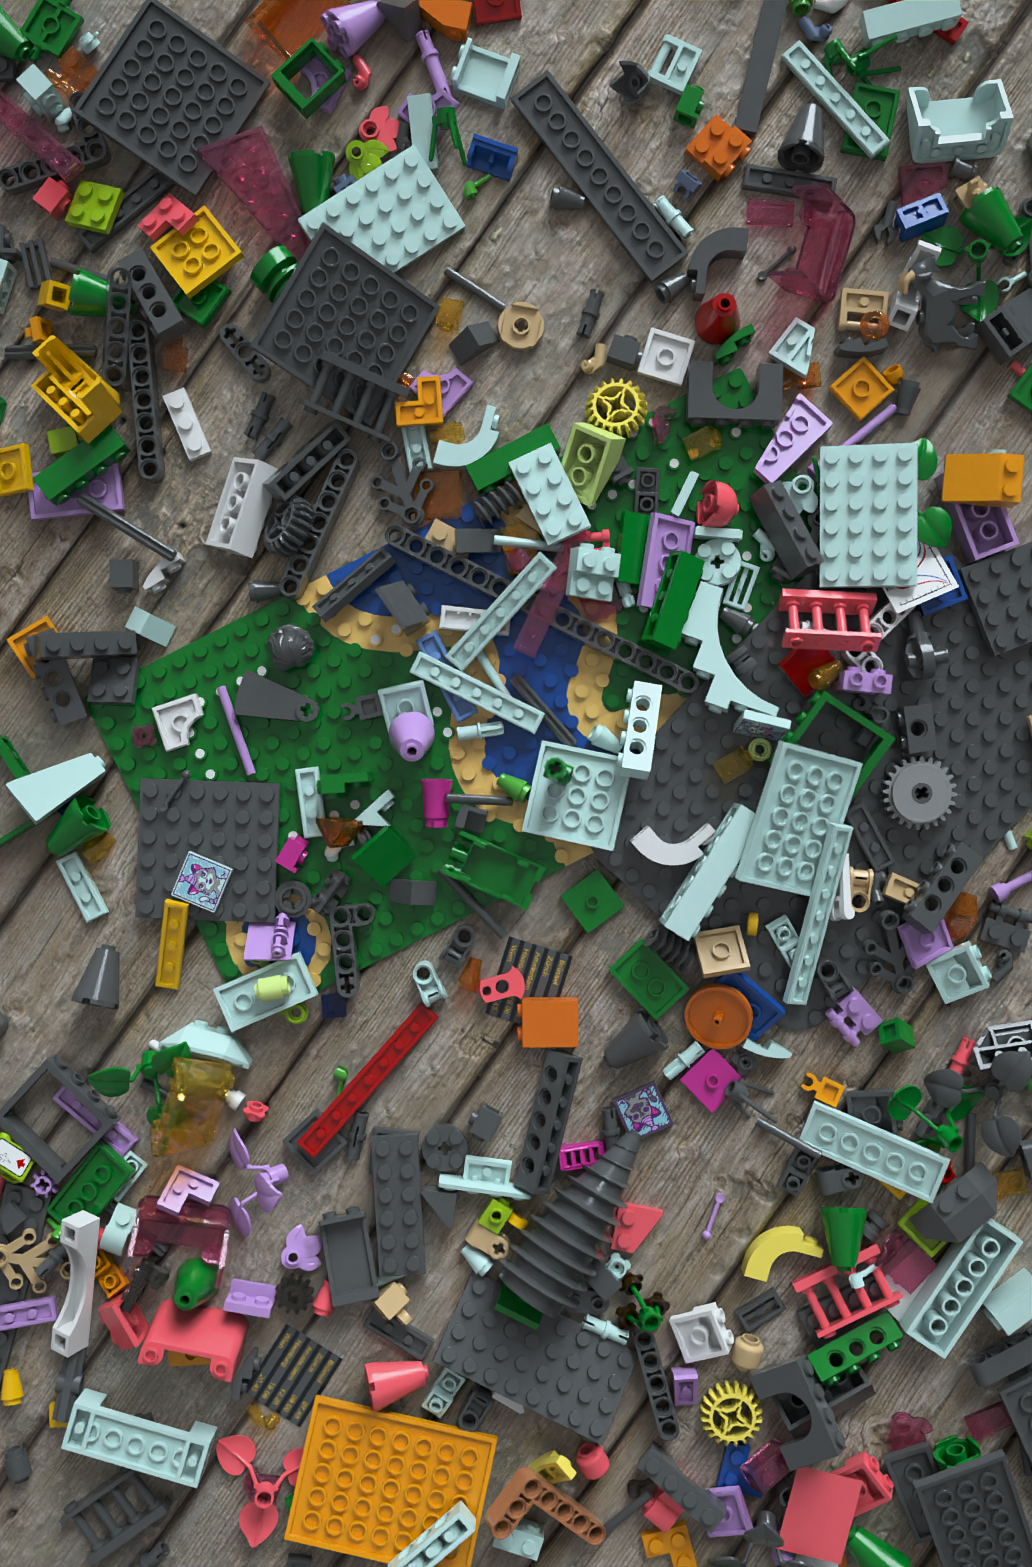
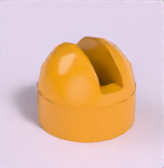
M900 364L892 365L883 371L885 379L892 385L898 384L904 376Z

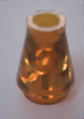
M469 957L466 966L457 980L459 982L458 988L476 992L477 987L479 988L482 960Z

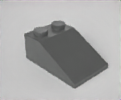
M402 580L375 589L407 637L431 622L428 618L431 614L424 602L419 605L415 599V596L418 594L411 583L406 585Z

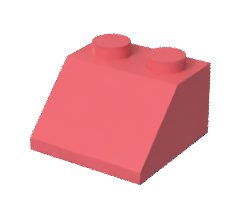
M129 1289L105 1301L98 1309L101 1322L107 1325L111 1332L110 1336L113 1343L118 1345L120 1350L136 1348L147 1335L150 1326Z

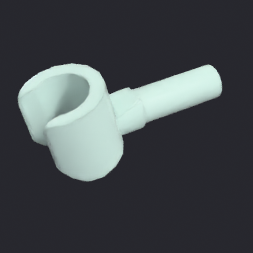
M1024 271L1013 278H1001L997 286L1000 283L1007 284V288L1002 290L1001 294L1007 293L1011 286L1025 278L1027 273Z
M873 1263L861 1272L851 1274L849 1276L851 1287L858 1289L865 1286L863 1277L879 1268L877 1263Z

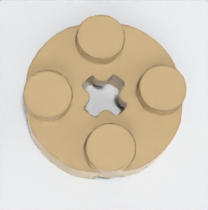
M516 302L501 313L498 320V331L502 342L511 349L518 351L536 347L544 333V319L534 305L527 302ZM520 321H524V325L528 327L523 332H519L518 328L514 327Z

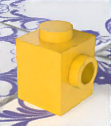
M53 280L41 282L37 305L58 312L67 311L68 307L72 304V301L69 300L71 286Z

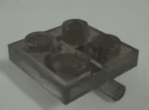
M153 1252L147 1258L143 1257L140 1264H137L131 1276L133 1280L123 1293L121 1299L124 1300V1304L121 1309L126 1312H131L142 1297L148 1283L151 1284V1289L158 1290L169 1279L171 1268L169 1266H164L163 1268L157 1266L156 1264L160 1257Z

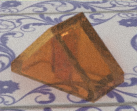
M335 816L316 818V824L329 848L348 847L363 826V821Z
M961 892L947 911L944 921L950 937L964 941L977 922V896Z

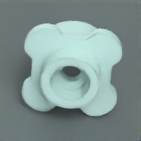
M98 31L93 35L87 32L79 39L81 45L77 48V51L79 52L82 49L86 54H89L100 44L96 37L99 34Z
M614 1252L611 1254L609 1262L606 1263V1267L619 1280H622L626 1271L630 1269L631 1264L629 1260L622 1259L619 1253Z

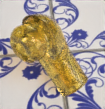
M256 1403L251 1404L246 1409L258 1427L273 1430L280 1423V1418L276 1413H271L269 1417L263 1415Z

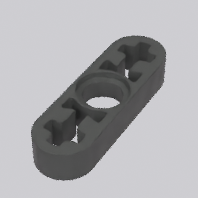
M233 323L223 325L220 329V338L251 378L258 383L268 381L271 376L270 367L257 351L249 347L251 342L239 327ZM228 331L234 333L239 341L237 345L231 338H228ZM244 347L252 350V354L248 359H242L239 356L240 350ZM254 361L261 369L264 368L262 376L256 374L257 372L252 365Z

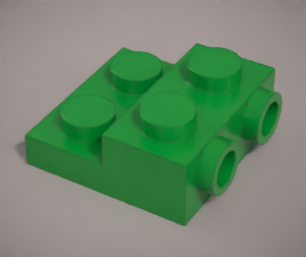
M372 772L320 775V780H317L316 783L317 794H327L328 799L344 798L345 793H350V785L351 787H367V782H373Z

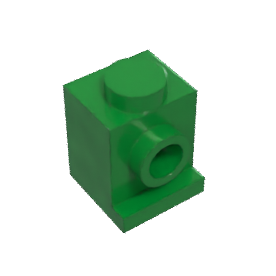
M686 84L676 107L673 120L695 129L698 116H700L705 104L702 101L704 90L701 87Z

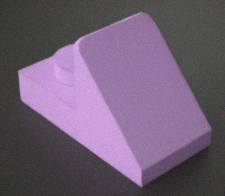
M672 1367L674 1406L698 1404V1375L695 1367Z

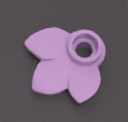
M301 1224L294 1227L286 1237L287 1247L281 1253L282 1264L288 1269L299 1267L304 1271H313L321 1265V1261L316 1255L322 1249V1237L317 1235L306 1236ZM291 1253L297 1254V1259L293 1262L288 1259Z

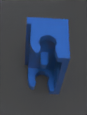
M474 133L467 154L466 167L485 174L489 173L491 176L510 182L518 160V148Z
M940 193L896 209L894 227H900L899 239L901 243L945 225L949 210Z

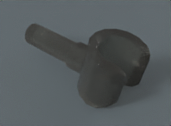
M650 1478L641 1481L636 1479L629 1480L627 1490L630 1498H637L641 1495L640 1488L653 1483Z

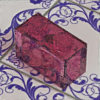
M772 1438L739 1467L752 1489L765 1494L790 1472L780 1450V1447L784 1444L783 1442Z

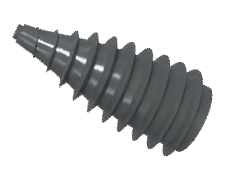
M633 1129L630 1132L627 1131L603 1155L598 1154L599 1159L591 1166L582 1164L585 1172L579 1177L575 1178L567 1175L571 1185L565 1190L554 1188L558 1199L553 1203L542 1201L546 1209L544 1215L539 1217L530 1214L535 1223L531 1231L519 1229L524 1237L523 1242L520 1245L508 1243L514 1252L510 1260L498 1257L504 1268L499 1274L500 1279L520 1298L549 1317L557 1319L565 1305L578 1307V1302L573 1295L574 1291H588L582 1279L584 1274L597 1275L596 1270L591 1264L593 1258L605 1260L606 1257L600 1249L601 1243H614L608 1229L610 1225L621 1226L615 1213L617 1208H627V1205L621 1198L624 1189H631L627 1181L631 1170H634L633 1164L637 1153H639L638 1150L643 1143L641 1141L643 1136Z

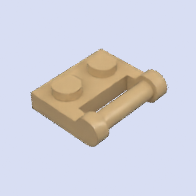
M842 288L837 332L852 330L873 332L876 335L883 336L886 328L889 292ZM847 314L878 317L877 323L847 320Z

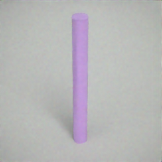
M220 686L216 689L247 776L255 774L256 771L237 717L234 714L226 686Z

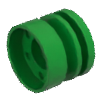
M284 245L277 246L267 252L252 270L250 281L263 294L267 293V299L273 305L297 266L296 257Z

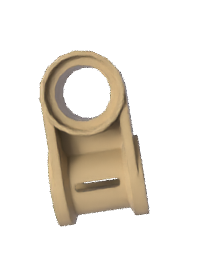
M849 866L851 906L855 912H864L870 905L871 888L874 878L873 869L857 870ZM856 895H859L861 898V904L858 907H854L852 904V899Z
M476 1218L465 1240L473 1247L482 1250L495 1259H498V1257L505 1258L510 1247L508 1244L510 1243L509 1236L501 1231L498 1235L478 1223V1218ZM500 1242L504 1244L503 1247L496 1248V1245Z

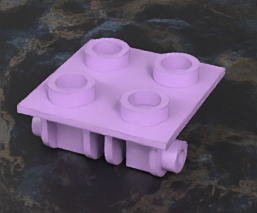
M280 913L275 918V923L249 922L243 960L291 961L296 921H290L287 914Z

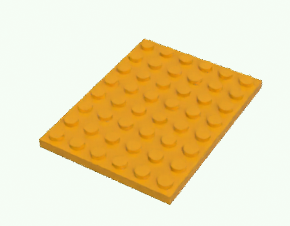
M316 1394L284 1540L388 1563L459 1501H462L476 1518L475 1531L434 1567H471L498 1436L479 1431H464L457 1426L383 1409L373 1411L372 1407Z

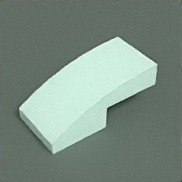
M748 1037L740 1043L743 1048L766 1057L790 1058L792 1055L788 1049L770 1039L766 1041L764 1046L752 1041Z

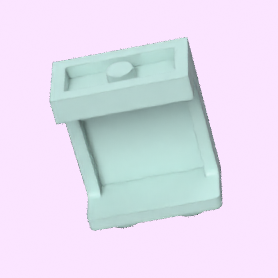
M468 38L466 44H462L460 47L458 66H454L451 72L450 81L453 82V91L505 110L521 68V55L512 53L510 58L474 46L473 39Z

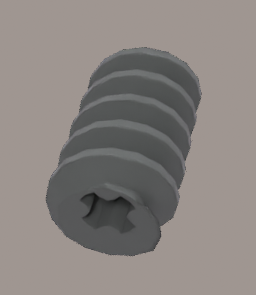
M506 481L504 483V489L500 486L496 488L497 495L490 491L488 493L489 500L484 496L480 497L481 505L476 501L472 502L474 514L484 529H486L485 521L491 525L494 524L493 516L499 520L502 519L501 511L509 515V506L517 510V501L523 506L525 505L517 489Z
M663 924L653 928L643 944L645 947H649L652 944L651 951L656 952L659 950L658 956H665L667 963L672 961L674 968L680 965V972L687 970L691 966L697 952L693 944L689 945L686 939H682L681 936L675 934V932Z

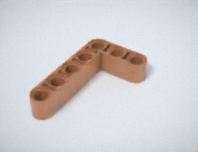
M527 1466L521 1467L516 1471L489 1507L484 1517L485 1523L493 1536L498 1540H502L511 1534L534 1503L591 1545L602 1543L606 1537V1529L591 1511Z

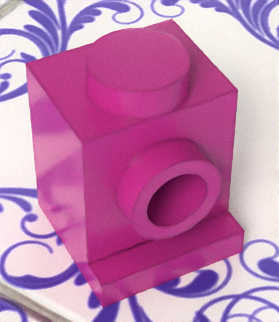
M299 835L296 838L293 836L289 837L275 862L294 873L299 872L301 868L297 865L298 863L302 865L309 853L306 849L308 848L309 841Z

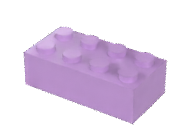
M943 473L934 479L940 495L942 494ZM943 502L951 518L954 532L967 565L1020 544L1006 508Z

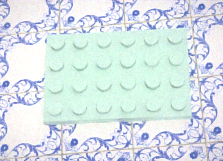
M412 145L298 218V223L310 241L321 223L324 222L395 274L466 227L415 145Z
M918 443L820 447V554L824 559V562L820 564V589L917 587Z
M779 741L735 878L743 882L810 896L829 823H844L863 764Z

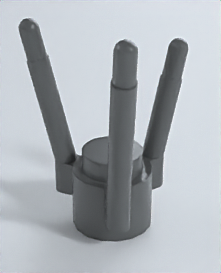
M739 1078L738 1081L735 1079L731 1080L724 1091L726 1099L747 1119H750L751 1116L739 1102H745L773 1123H778L776 1118L748 1099L749 1091H747V1088L770 1095L774 1094L773 1090L746 1082L742 1078Z

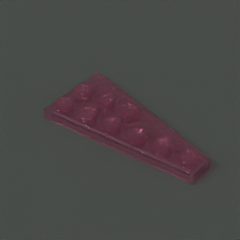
M261 125L198 148L197 152L278 245H284L296 257L297 264L311 241L298 223V218L302 217V214L263 126Z

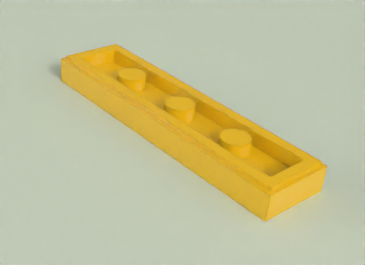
M172 899L165 900L155 983L157 987L178 990L180 987L189 902Z

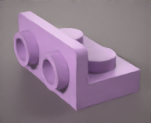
M234 1278L231 1281L230 1292L224 1302L223 1310L270 1318L274 1310L277 1286Z

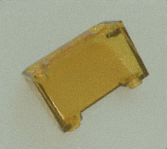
M174 1057L172 1063L174 1077L169 1081V1094L160 1120H153L150 1128L152 1157L163 1158L207 1147L210 1142L214 1141L218 1118L229 1089L233 1088L235 1082V1075L231 1073V1064Z

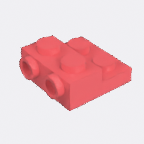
M866 1451L846 1459L845 1466L831 1472L832 1474L863 1481L854 1517L892 1500L894 1487L892 1479L888 1474L883 1475L881 1473L877 1459L873 1455L869 1457Z

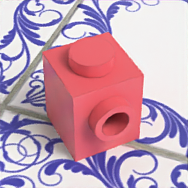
M48 177L32 199L42 210L59 221L63 214L68 212L73 197L69 193L71 189L59 179L56 182L51 177Z

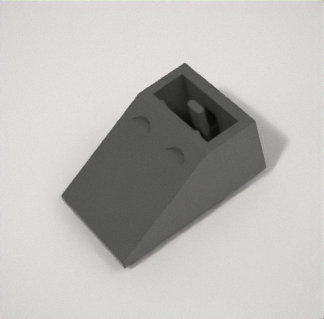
M1032 287L996 309L975 327V330L1000 365L1032 344Z

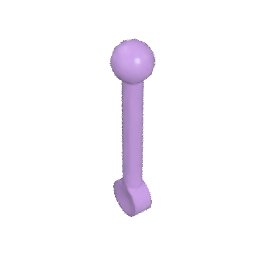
M722 1193L715 1195V1206L707 1228L702 1233V1237L705 1240L710 1239V1231L719 1205L724 1202L725 1198Z

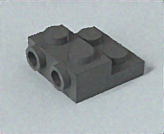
M895 1087L846 1092L848 1115L897 1136L900 1134L899 1131L904 1129L903 1121L893 1119L887 1111V1103L894 1096Z

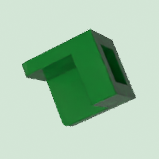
M899 1017L881 1022L878 1025L880 1045L892 1053L896 1054L915 1048L912 1026Z

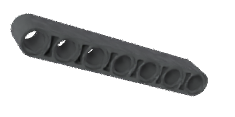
M136 319L129 323L128 350L138 466L143 478L152 484H157L163 481L165 477L154 336L145 322ZM139 330H145L143 336L136 337V333ZM147 352L145 359L138 360L139 354ZM144 375H149L148 381L146 383L141 384V377ZM151 398L150 404L142 407L143 400ZM147 421H153L152 427L144 430V424ZM149 444H154V450L146 453V447ZM155 466L157 468L156 473L153 476H148L149 468Z
M343 449L338 453L314 505L312 529L304 540V544H301L299 550L295 551L282 576L279 585L280 591L289 600L296 601L304 595L360 470V461L351 449ZM346 459H354L352 465H343ZM337 480H345L341 487H334V483ZM327 501H335L332 508L324 507ZM325 521L324 528L315 529L317 522ZM309 542H316V547L313 550H306V545ZM303 562L307 564L304 571H296L298 564ZM290 584H297V589L293 593H287V587Z

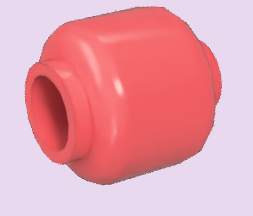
M584 1443L579 1447L576 1454V1463L585 1478L589 1480L600 1479L608 1471L610 1462L600 1444Z

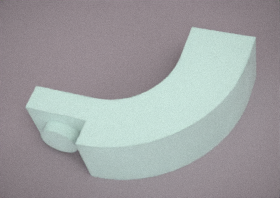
M487 405L481 429L478 435L470 442L452 444L439 440L433 461L434 467L447 471L466 470V465L493 452L500 438L499 432L492 430V428L497 429L500 415H496V407Z

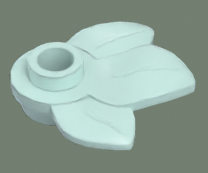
M799 475L792 482H782L799 514L803 510L812 514L815 512L818 506V497L814 492V482L811 477ZM801 484H805L807 486V488L803 491L798 489V487Z

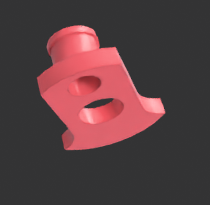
M511 966L510 970L504 974L480 980L477 993L485 1003L510 996H517L521 999L525 990V982L520 971ZM500 980H505L508 984V988L504 993H499L496 990V983ZM487 986L488 993L484 995L482 990Z

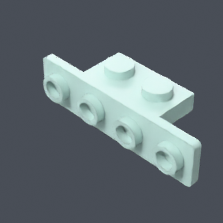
M466 1155L463 1176L440 1173L438 1187L447 1191L462 1190L470 1194L484 1193L492 1197L506 1196L518 1201L531 1199L530 1192L509 1182L512 1165L510 1160Z

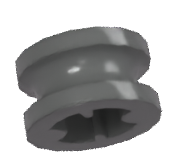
M367 826L364 827L362 832H356L362 846L373 837Z

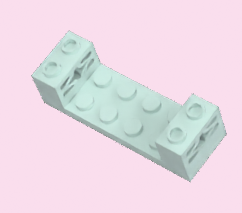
M87 1388L83 1390L73 1405L61 1449L190 1487H198L207 1466L217 1426L195 1421L190 1432L105 1408L104 1404L107 1394Z

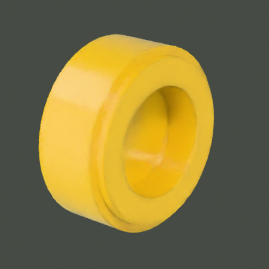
M750 912L747 919L748 936H756L758 913Z
M512 1212L507 1219L509 1223L518 1229L526 1230L529 1226V1222L515 1212Z

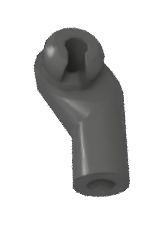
M400 121L396 138V146L400 153L412 146V141L409 137L410 123Z
M883 871L873 872L874 878L870 898L875 907L884 904L880 884H885L887 877Z
M1005 949L998 952L997 969L991 974L992 980L997 984L1013 970L1012 954Z

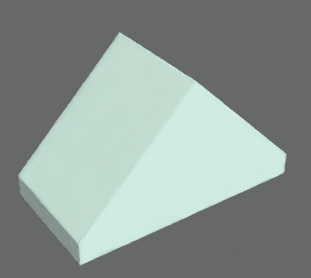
M136 606L125 625L126 628L135 630L136 633L165 647H168L177 628Z

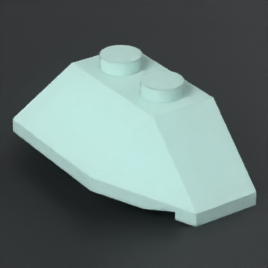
M201 1020L191 1022L158 1043V1048L164 1049L186 1041L192 1056L244 1069H249L253 1064V1059L237 1033L231 1032L230 1028L226 1026L210 1027L208 1026L209 1023Z

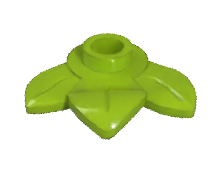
M360 140L351 141L345 150L346 158L350 162L349 174H352L356 181L383 165L380 158L389 152L386 145L378 140H369L365 143ZM355 148L361 150V154L358 157L353 156Z

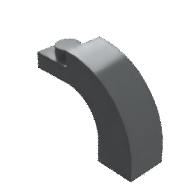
M730 227L715 231L703 239L696 247L687 269V276L691 278L690 292L694 293L693 301L702 302L705 295L707 269L712 263L724 258L744 259L747 252L749 228Z

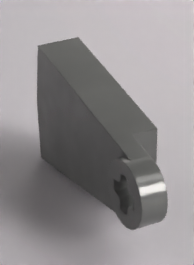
M246 669L237 691L234 714L312 722L318 718L320 707L316 701ZM308 704H311L310 707L314 712L305 717V712L301 711L302 707H307Z

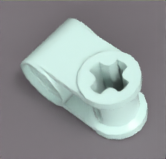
M425 960L419 961L414 967L413 978L425 1006L429 1007L431 1003L441 998L447 999L448 995L432 963ZM421 967H426L430 971V975L425 978L420 977L417 970Z

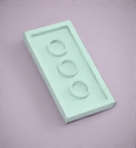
M551 443L508 462L548 548L591 528V524Z
M300 951L291 955V961H276L213 989L231 1032L318 995V991ZM276 975L288 977L290 995L267 1002H262L261 998H256L254 985L258 984V979Z

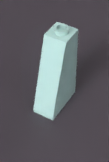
M88 753L10 781L6 784V789L34 824L37 825L105 776L106 770L104 768L106 765L99 756L94 757L92 753Z

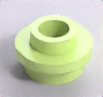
M756 738L748 746V753L755 761L768 759L772 752L771 744L764 738ZM758 745H761L763 747V752L761 754H758L756 752V747Z

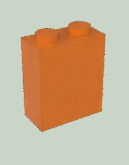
M522 997V1004H517V1017L522 1018V1027H518V1041H522V1048L578 1047L577 997Z

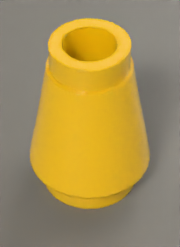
M18 1368L6 1369L3 1375L0 1400H3V1406L22 1403L24 1391Z

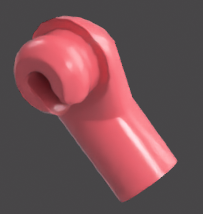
M357 54L351 60L358 71L355 76L356 78L352 80V84L361 91L368 87L372 72L362 56Z

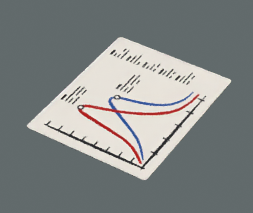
M917 540V587L882 588L896 613H900L959 586L938 549Z

